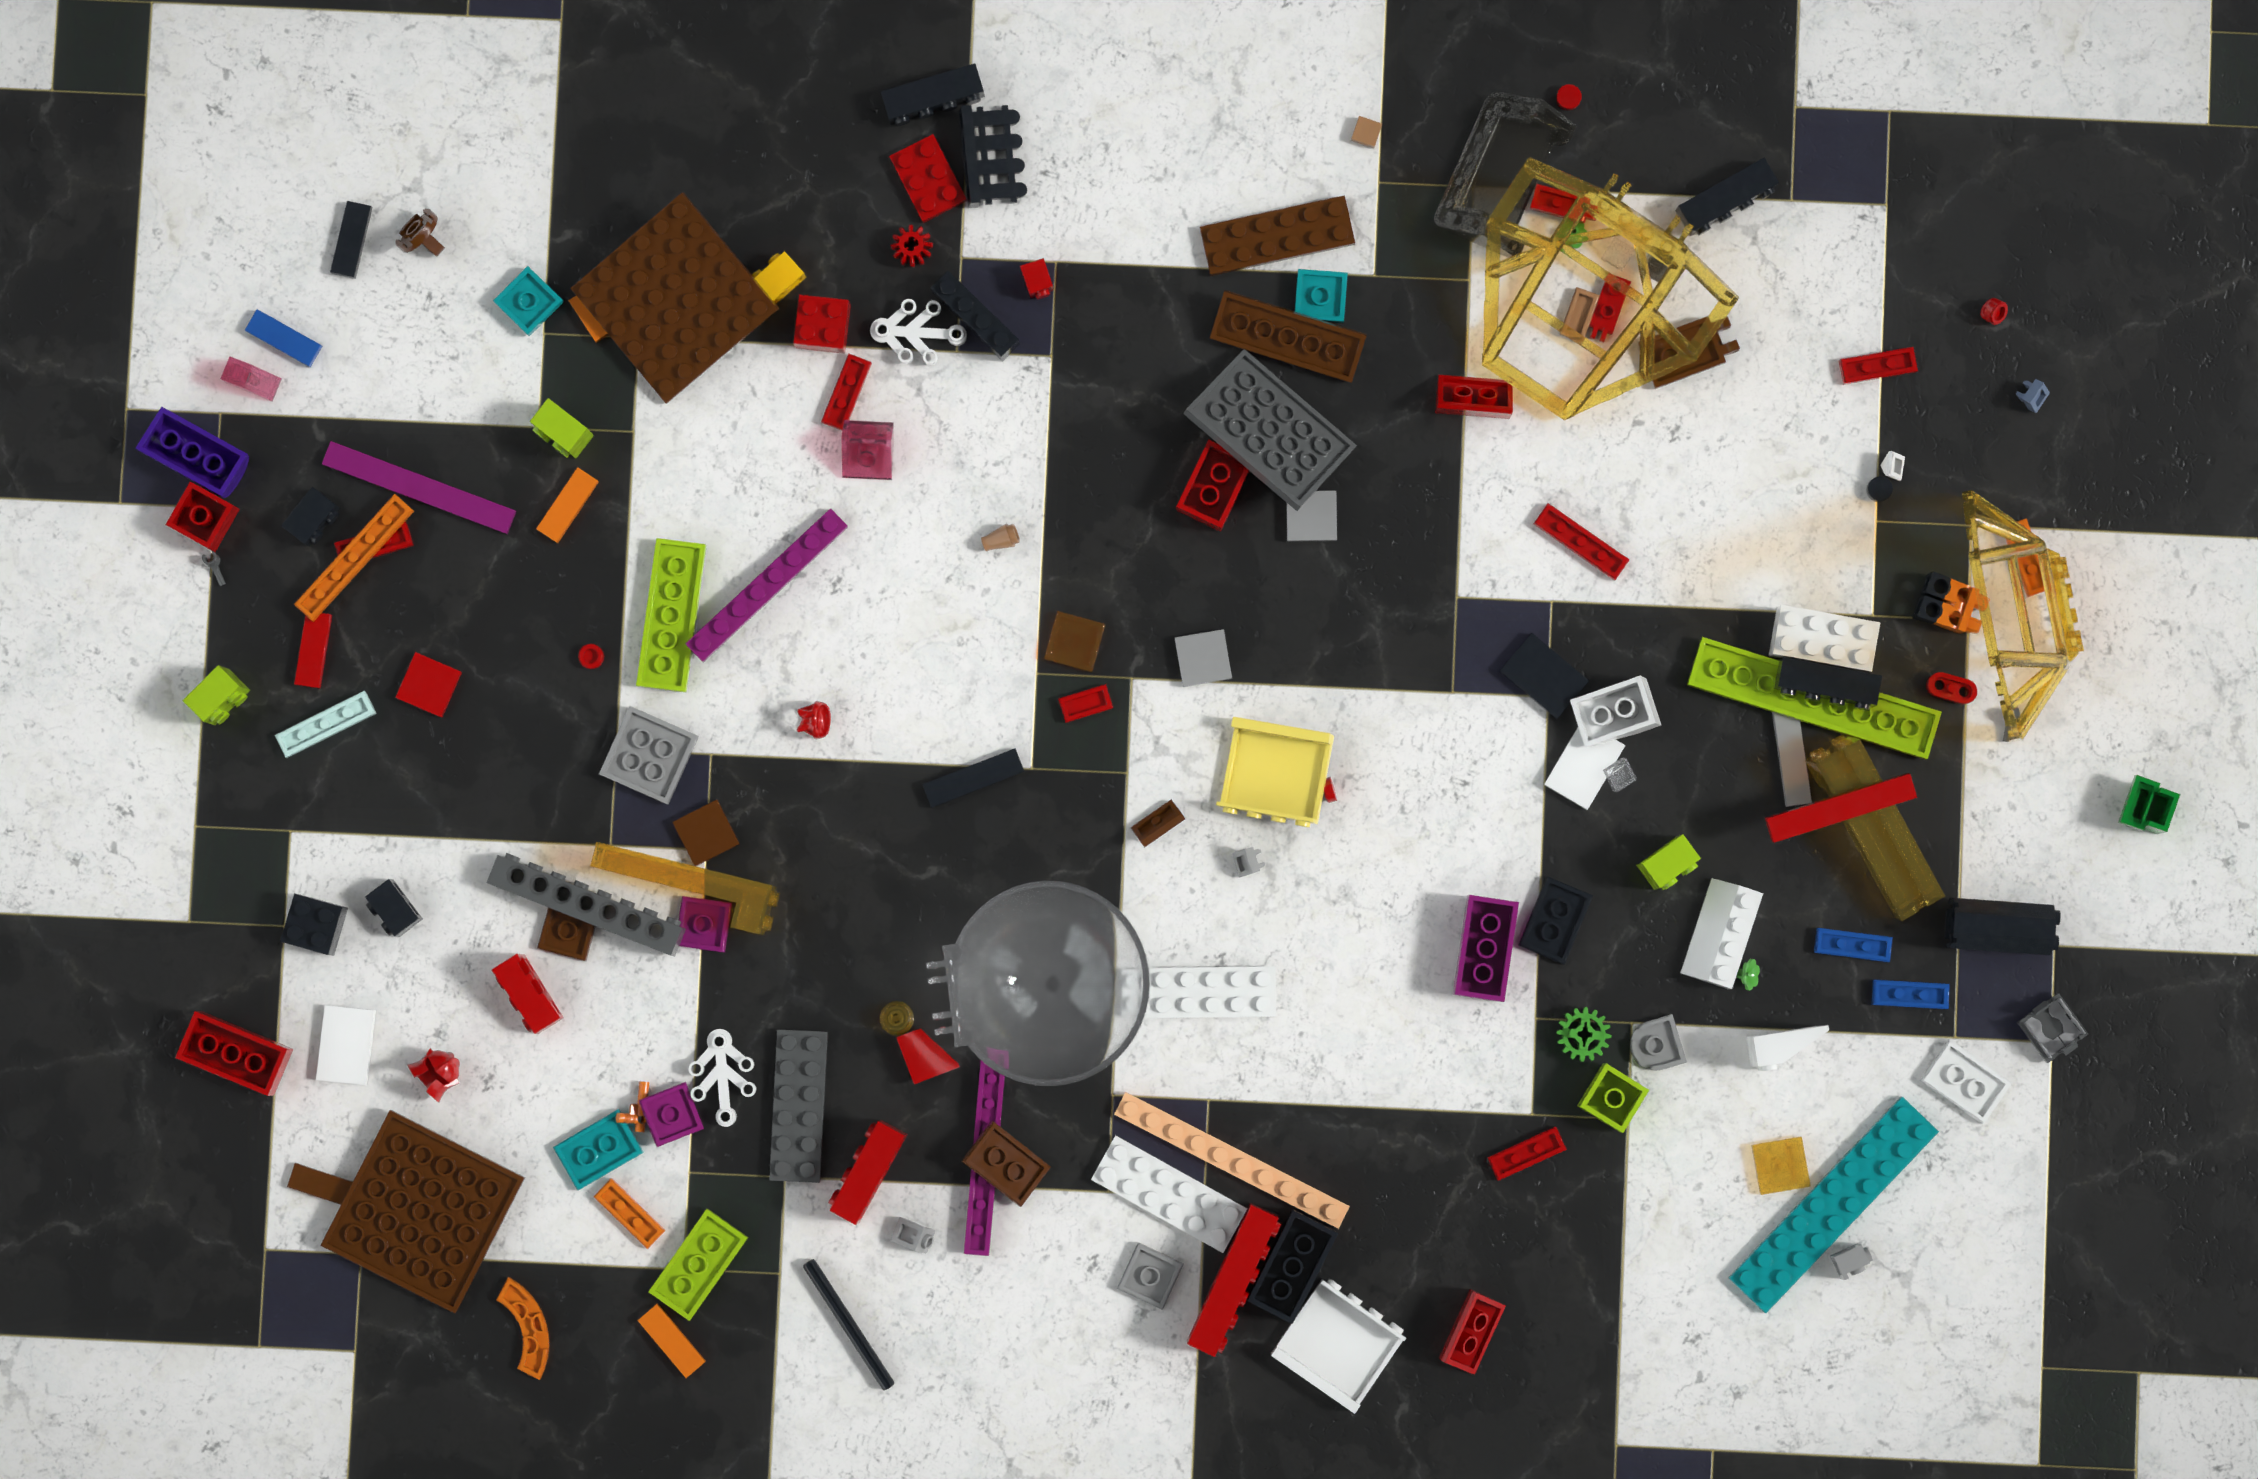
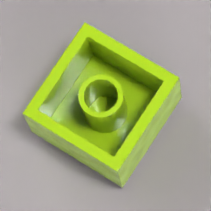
M549 398L529 421L535 426L532 431L547 443L552 440L554 442L552 446L566 458L572 455L576 459L594 436L588 428Z
M218 665L182 701L203 722L212 725L222 724L230 716L228 712L234 706L238 707L248 698L246 694L250 689L230 669Z
M1684 834L1675 837L1636 866L1654 890L1659 888L1665 890L1678 881L1676 876L1679 874L1687 875L1698 867L1696 862L1701 858Z
M1603 1063L1577 1106L1618 1132L1624 1133L1649 1089L1607 1063Z

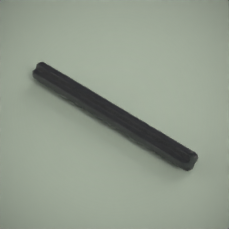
M811 1259L803 1265L804 1270L882 1390L889 1389L894 1385L893 1379L817 1262Z

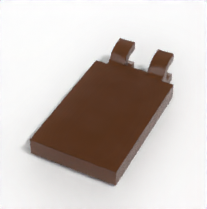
M1709 316L1639 341L1638 345L1655 389L1725 364L1724 356L1738 352L1740 347L1737 339L1722 344L1718 333L1730 328L1731 323L1728 316L1712 323Z

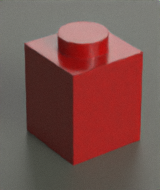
M1044 258L1020 266L1030 298L1042 299L1048 297L1050 292L1054 291Z

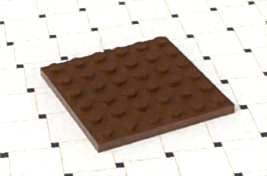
M684 192L679 194L571 287L576 296L666 404L779 309Z
M389 1110L320 1246L453 1313H457L526 1177L393 1110Z

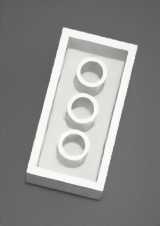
M1780 605L1776 610L1769 657L1780 659L1787 657L1870 673L1873 668L1880 622Z

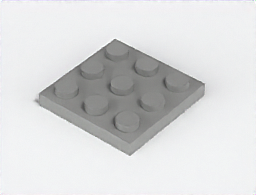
M629 706L599 774L669 804L699 736Z

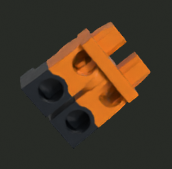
M1933 571L1927 574L1920 594L1923 596L1918 600L1912 619L1934 624L1958 634L1964 632L1977 634L1982 621L1971 617L1972 611L1976 609L1985 612L1990 599L1979 594L1980 589L1970 587Z

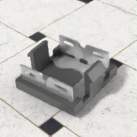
M2059 993L2047 1001H2043L2032 1009V1012L2017 1022L2046 1063L2051 1062L2061 1053H2064L2065 1056L2078 1048L2077 1042L2088 1035L2085 1028Z

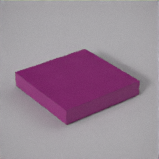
M682 896L679 921H681L680 926L686 928L680 946L725 953L732 903Z
M686 1082L639 1100L656 1147L704 1129Z

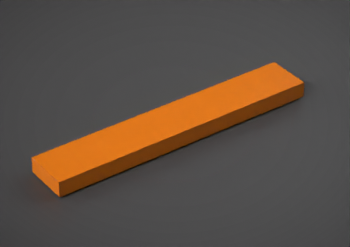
M394 494L294 605L314 622L412 515L414 510Z

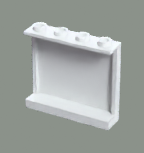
M1329 1278L1327 1282L1321 1279L1297 1314L1293 1324L1288 1327L1271 1352V1356L1355 1414L1360 1407L1361 1401L1406 1337L1402 1335L1404 1330L1395 1323L1391 1322L1388 1325L1381 1320L1383 1315L1372 1307L1368 1311L1360 1306L1363 1301L1352 1293L1346 1296L1340 1292L1341 1286Z

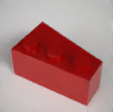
M515 954L491 969L500 987L503 990L505 989L509 995V1001L516 1011L519 1010L524 1017L522 1022L529 1032L533 1031L534 1034H539L564 1018L525 954Z

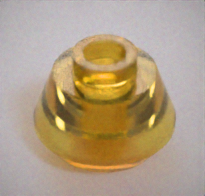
M899 1001L891 1002L882 1009L880 1023L887 1033L895 1036L903 1035L911 1029L914 1023V1014L907 1004Z

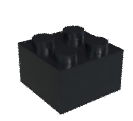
M294 893L280 942L334 956L348 908Z

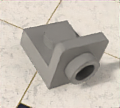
M899 1217L890 1241L913 1251L926 1254L933 1244L935 1230Z

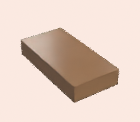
M1576 287L1559 335L1583 343L1600 295Z

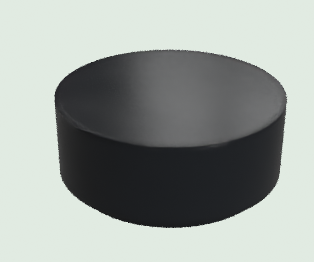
M1875 477L1867 485V495L1875 502H1883L1892 494V483L1885 477Z

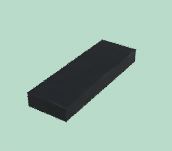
M347 201L330 273L356 279L372 206Z

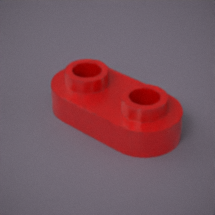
M1937 672L1931 675L1926 684L1927 690L1932 696L1958 704L1972 702L1978 692L1973 681L1944 672ZM1936 681L1942 682L1943 688L1941 690L1936 689ZM1960 688H1965L1967 690V695L1965 697L1959 694Z

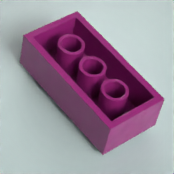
M1467 895L1453 995L1505 1002L1519 902Z

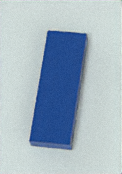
M258 309L245 329L246 332L308 367L312 366L323 347Z
M1816 928L1814 953L1890 962L1893 937Z
M1873 980L1872 1005L1949 1009L1950 984Z

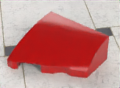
M921 1028L896 1037L914 1084L960 1067L959 1063Z

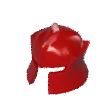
M430 1048L421 1060L407 1064L414 1078L418 1077L428 1088L426 1092L438 1103L449 1088L460 1084L457 1081L460 1062L457 1058H454L452 1052L432 1051Z

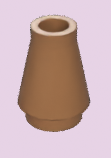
M1006 523L987 536L981 537V541L985 551L1015 547V544L1020 542V538L1015 525H1008Z

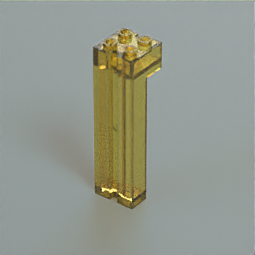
M1838 736L1831 741V747L1826 750L1823 747L1815 749L1809 754L1810 757L1805 760L1819 787L1825 788L1829 797L1882 781L1861 740L1854 737ZM1896 805L1843 821L1896 919L1903 921L1919 912V909L1945 897Z
M596 842L590 865L598 869L735 902L736 907L731 923L732 928L764 936L766 931L770 932L773 917L770 916L772 907L777 906L780 894L776 892L777 887L599 842Z

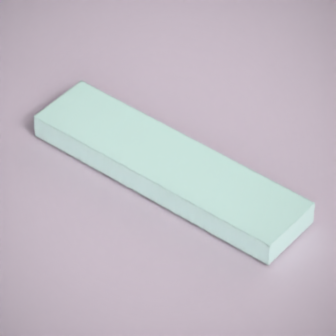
M363 691L276 734L275 737L285 758H288L377 713L366 691Z

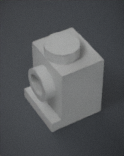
M1858 1243L1830 1255L1842 1280L1849 1279L1847 1273L1856 1275L1865 1270L1864 1266L1873 1261L1868 1248H1863Z

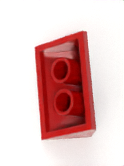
M1438 375L1435 413L1510 419L1513 413V381Z
M1470 1289L1439 1359L1475 1375L1506 1305Z

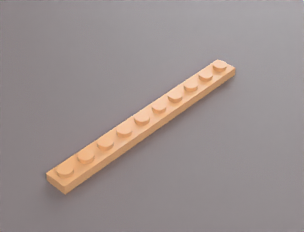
M1125 1092L1114 1114L1338 1229L1350 1207Z

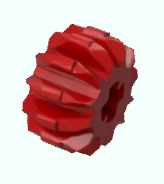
M909 225V232H905L904 228L901 227L899 231L902 236L893 235V239L898 243L891 244V249L898 250L893 256L895 259L902 257L901 265L904 266L910 260V266L914 268L915 260H918L923 265L925 262L922 256L931 257V253L926 249L933 248V243L926 242L930 239V234L925 233L922 235L923 228L921 226L914 232L913 225ZM911 241L918 245L914 247V251H909V248L906 247L910 245Z

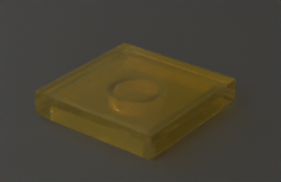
M1801 1136L1751 1145L1760 1195L1811 1187Z

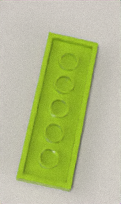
M656 538L636 682L638 687L687 693L692 651L686 646V643L695 634L706 544Z

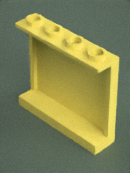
M1233 717L1231 727L1234 728L1222 795L1220 802L1217 801L1216 805L1223 807L1222 812L1237 815L1239 810L1247 812V816L1261 819L1262 815L1271 816V821L1286 823V819L1295 820V825L1310 828V823L1318 824L1334 736L1326 732Z

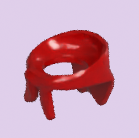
M815 701L812 705L798 709V714L802 721L797 728V732L804 731L813 736L814 739L824 738L829 733L831 713L826 703Z

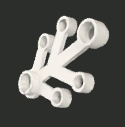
M912 299L904 300L901 308L890 318L876 319L870 327L872 338L879 343L887 342L903 364H909L913 360V353L910 349L904 348L895 336L906 337L923 356V361L927 365L936 364L938 356L920 338L948 339L954 346L964 344L967 339L966 330L961 325H953L949 329L921 327L930 318L940 314L941 306L935 300L929 301L926 309L906 327L896 325L906 315L915 313L916 304ZM905 304H913V309L906 311L904 309ZM933 304L938 306V310L934 313L929 311V307ZM880 326H885L887 328V332L885 334L878 333V328ZM955 330L961 332V336L957 339L952 337V333ZM903 352L910 353L908 360L901 358ZM929 353L935 355V359L931 362L926 360V355Z
M716 1029L708 1035V1048L697 1061L689 1065V1073L692 1076H700L704 1072V1066L716 1055V1066L699 1086L691 1090V1098L694 1101L704 1100L707 1091L718 1079L720 1109L716 1113V1121L719 1125L728 1127L733 1125L737 1118L735 1110L730 1107L728 1079L741 1089V1093L745 1097L753 1096L756 1093V1086L752 1082H747L727 1065L726 1054L738 1062L740 1070L744 1072H749L754 1068V1061L750 1057H745L732 1046V1037L729 1032L724 1029ZM717 1037L723 1038L724 1043L722 1046L715 1044ZM745 1059L751 1062L749 1069L742 1067V1062ZM694 1064H698L701 1067V1071L698 1074L692 1071ZM747 1084L753 1087L751 1094L744 1092V1087ZM697 1089L703 1092V1096L700 1099L694 1096V1092ZM723 1112L730 1114L729 1121L725 1122L721 1119Z

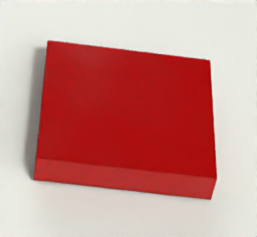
M415 652L395 698L443 717L462 672Z

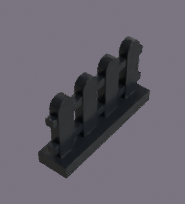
M963 105L959 110L968 208H978L981 201H985V205H992V200L1010 199V204L1017 203L1018 198H1023L1027 193V186L1024 183L1015 182V174H1020L1024 170L1025 163L1020 158H1013L1012 151L1019 149L1023 140L1020 135L1011 134L1010 126H1014L1019 122L1020 114L1016 110H1008V105H1002L1001 110L983 111V106L977 107L976 112H972L971 105ZM1003 126L1004 134L986 135L985 127ZM974 128H978L979 136H974ZM1005 151L1006 159L988 160L987 152ZM976 152L981 153V160H977ZM1008 175V183L990 184V176ZM979 176H983L982 185H979Z

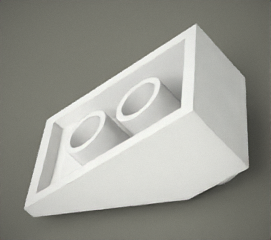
M1637 676L1570 700L1585 747L1631 736L1661 726L1647 679L1642 676Z
M1819 1025L1747 1036L1746 1040L1751 1067H1758V1071L1777 1069V1064L1786 1062L1828 1032L1829 1026Z

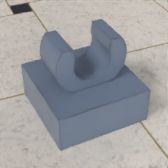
M2037 379L2033 383L2024 381L2023 384L2028 391L2025 394L2017 391L2016 395L2024 402L2028 410L2037 413L2050 392L2044 382Z

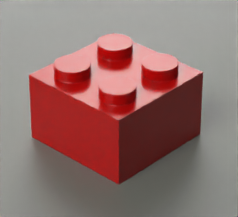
M799 295L794 335L796 349L845 354L851 308L849 300Z
M190 481L165 525L216 552L240 509Z

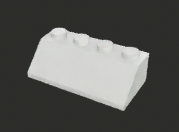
M1711 878L1680 973L1725 989H1732L1763 893Z

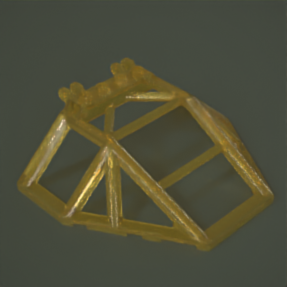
M1529 157L1487 220L1482 366L1565 421L1598 404L1618 397L1631 389L1640 387L1684 365L1695 362L1738 301L1739 296L1684 243L1693 229V225L1689 223L1678 239L1670 233L1677 227L1681 217L1676 215L1665 231L1621 201L1630 189V183L1627 182L1622 186L1617 197L1608 193L1618 181L1619 176L1615 173L1604 189ZM1533 178L1577 196V199L1551 238L1507 220ZM1585 212L1609 227L1571 235ZM1501 235L1531 247V249L1500 261ZM1621 235L1634 244L1644 295L1569 245ZM1559 251L1642 306L1607 351L1531 301ZM1646 253L1668 267L1654 290ZM1535 263L1498 326L1500 277ZM1685 269L1718 300V303L1691 342L1658 311ZM1525 310H1528L1600 359L1568 401H1565L1499 357ZM1655 331L1678 352V354L1654 364ZM1640 334L1639 371L1596 390Z
M1973 490L1962 492V497L1966 501L1963 503L1966 525L1971 524V527L1966 528L1967 540H1973L1974 551L1969 552V560L1990 667L1996 666L2000 681L1995 682L1998 696H2004V700L2000 701L2006 727H2012V730L2008 731L2009 740L2012 742L2021 741L2025 738L2069 670L2071 662L2079 652L2084 651L2080 630L2075 631L2073 624L2078 623L2076 608H2070L2069 599L2073 598L2071 583L2066 584L2065 579L2070 578L2066 557H2060L2059 553L2048 549L2046 543L2041 538ZM1976 511H1980L1987 517L1977 514ZM1978 527L2015 543L1980 550ZM2038 555L2056 653L2035 652L2017 558ZM2007 561L2024 651L1998 650L1982 565ZM2003 668H2042L2010 696ZM2031 696L2020 717L2016 719L2014 710Z

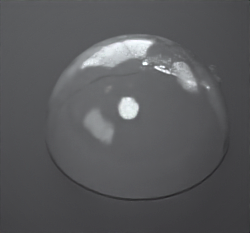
M1030 882L1001 892L976 911L962 929L955 944L942 946L944 953L943 961L926 963L927 969H938L939 967H945L946 976L931 977L928 979V983L947 982L951 1011L933 1013L932 1015L933 1019L936 1020L952 1017L953 1026L934 1029L935 1035L954 1033V1047L969 1046L976 1056L990 1068L1010 1079L1031 1085L1058 1086L1071 1084L1091 1077L1107 1068L1125 1052L1135 1039L1143 1024L1150 999L1151 980L1147 954L1137 931L1129 919L1109 900L1096 892L1067 882Z

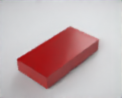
M1106 684L1058 699L1066 723L1113 709Z

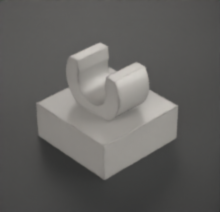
M1253 847L1232 854L1239 878L1258 872L1260 868L1265 866L1264 862H1257L1256 855L1261 853L1260 849L1254 850Z

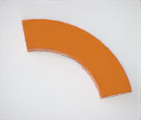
M508 1277L496 1300L509 1309L522 1331L523 1350L517 1369L540 1380L549 1354V1334L546 1320L533 1296L517 1281Z

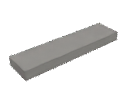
M1772 712L1785 805L1788 807L1810 804L1812 800L1800 720Z

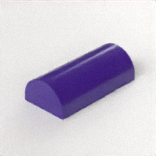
M162 406L135 448L222 498L228 497L242 479L249 462L247 453Z

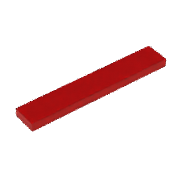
M1906 773L1766 817L1765 820L1771 841L1775 843L1917 798L1911 774Z

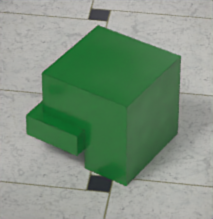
M2134 775L2118 823L2140 831L2148 830L2156 834L2168 832L2181 794L2162 787L2159 788L2161 783Z

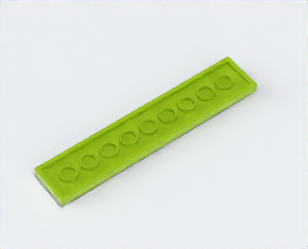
M1701 638L1687 686L1920 759H1928L1941 711L1880 692L1877 706L1870 707L1869 711L1855 709V704L1845 703V706L1830 704L1829 699L1820 698V701L1807 700L1805 695L1798 693L1795 696L1780 694L1781 690L1774 689L1779 665L1778 660L1708 638Z

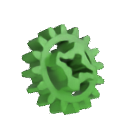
M1584 1007L1582 1013L1577 1008H1574L1573 1016L1565 1013L1567 1021H1559L1558 1023L1563 1028L1556 1031V1034L1562 1035V1039L1558 1040L1557 1043L1565 1045L1562 1052L1570 1051L1571 1059L1579 1055V1060L1584 1062L1585 1056H1588L1590 1061L1594 1060V1053L1602 1056L1603 1053L1600 1048H1608L1609 1045L1605 1042V1039L1612 1036L1605 1032V1030L1610 1028V1025H1603L1602 1023L1606 1017L1601 1016L1597 1018V1010L1595 1009L1589 1014L1588 1007ZM1580 1018L1579 1024L1574 1029H1568L1574 1020ZM1590 1019L1598 1025L1600 1031H1595L1591 1027ZM1583 1027H1585L1586 1032H1590V1036L1586 1037L1584 1042L1582 1037L1577 1035L1578 1031L1583 1030ZM1568 1038L1575 1040L1578 1050L1571 1046ZM1593 1040H1599L1598 1044L1588 1051L1589 1044Z

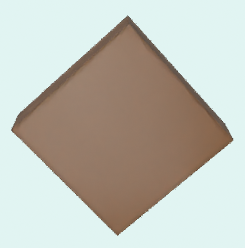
M1359 116L1351 141L1375 148L1383 123Z

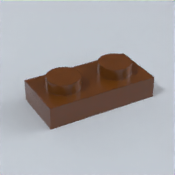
M1171 799L1136 823L1131 829L1145 848L1185 820V817Z

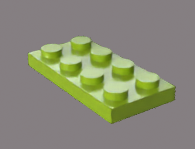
M707 1208L653 1284L649 1293L690 1321L748 1237Z

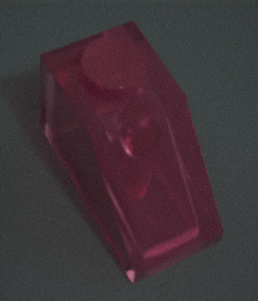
M229 356L220 378L229 385L272 402L282 380L278 376Z

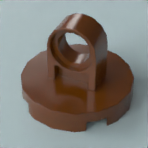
M423 209L424 214L422 216L415 214L399 232L402 238L401 240L396 239L395 243L405 253L413 251L422 244L438 257L445 249L431 235L437 224L438 217L430 209Z

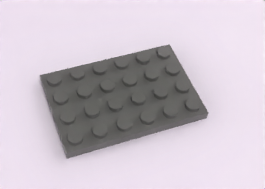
M1245 349L1183 413L1296 511L1302 507L1357 446Z

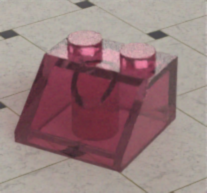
M844 420L841 437L842 478L892 480L894 422Z

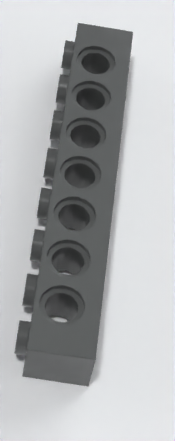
M506 853L505 857L497 855L486 883L662 953L676 956L686 928L680 926L681 921L668 916L665 921L657 917L658 912L644 907L643 911L634 908L635 903L621 898L620 902L611 899L612 894L598 889L597 893L588 890L589 885L575 880L574 884L565 881L566 876L552 871L551 875L542 872V866L529 862L528 866L519 863V857ZM521 869L524 873V878L521 882L516 883L513 879V874ZM544 878L547 882V887L543 892H538L536 883ZM566 887L570 891V896L566 901H561L559 892ZM586 897H591L593 905L589 910L585 911L582 907V901ZM609 906H614L616 915L608 920L605 916V910ZM632 915H637L639 924L636 928L631 929L628 926V919ZM655 924H659L662 927V933L657 938L651 935V928Z

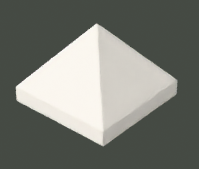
M1889 451L1880 465L1885 476L1901 481L1905 456Z

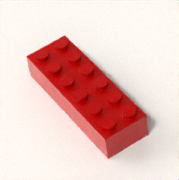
M1252 1203L1249 1204L1187 1339L1188 1345L1213 1357L1216 1356L1217 1352L1222 1354L1228 1341L1227 1337L1224 1336L1228 1329L1233 1330L1238 1319V1315L1235 1312L1238 1306H1244L1249 1293L1246 1291L1249 1282L1254 1284L1260 1270L1256 1266L1260 1259L1265 1260L1270 1250V1246L1267 1245L1270 1236L1275 1238L1281 1226L1277 1222L1279 1219L1277 1215Z

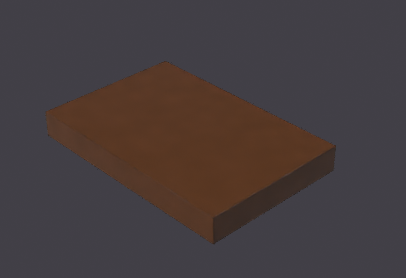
M994 1121L988 1124L961 1161L1019 1207H1022L1051 1167Z

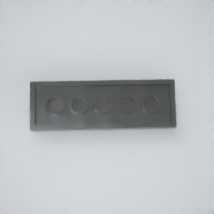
M777 1030L769 1181L820 1183L828 1032Z

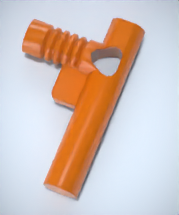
M639 1081L637 1104H630L629 1114L617 1113V1123L635 1124V1132H645L646 1119L639 1100L648 1097L649 1082ZM641 1116V1122H638L637 1119Z

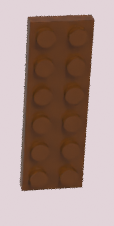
M1345 195L1200 227L1210 276L1355 245Z
M1224 290L1210 339L1352 383L1367 334Z

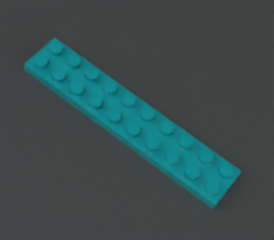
M1901 1096L1728 1278L1764 1313H1767L1939 1131Z

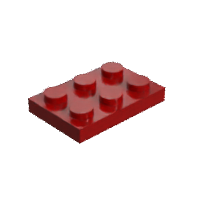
M934 134L889 156L923 223L967 201Z

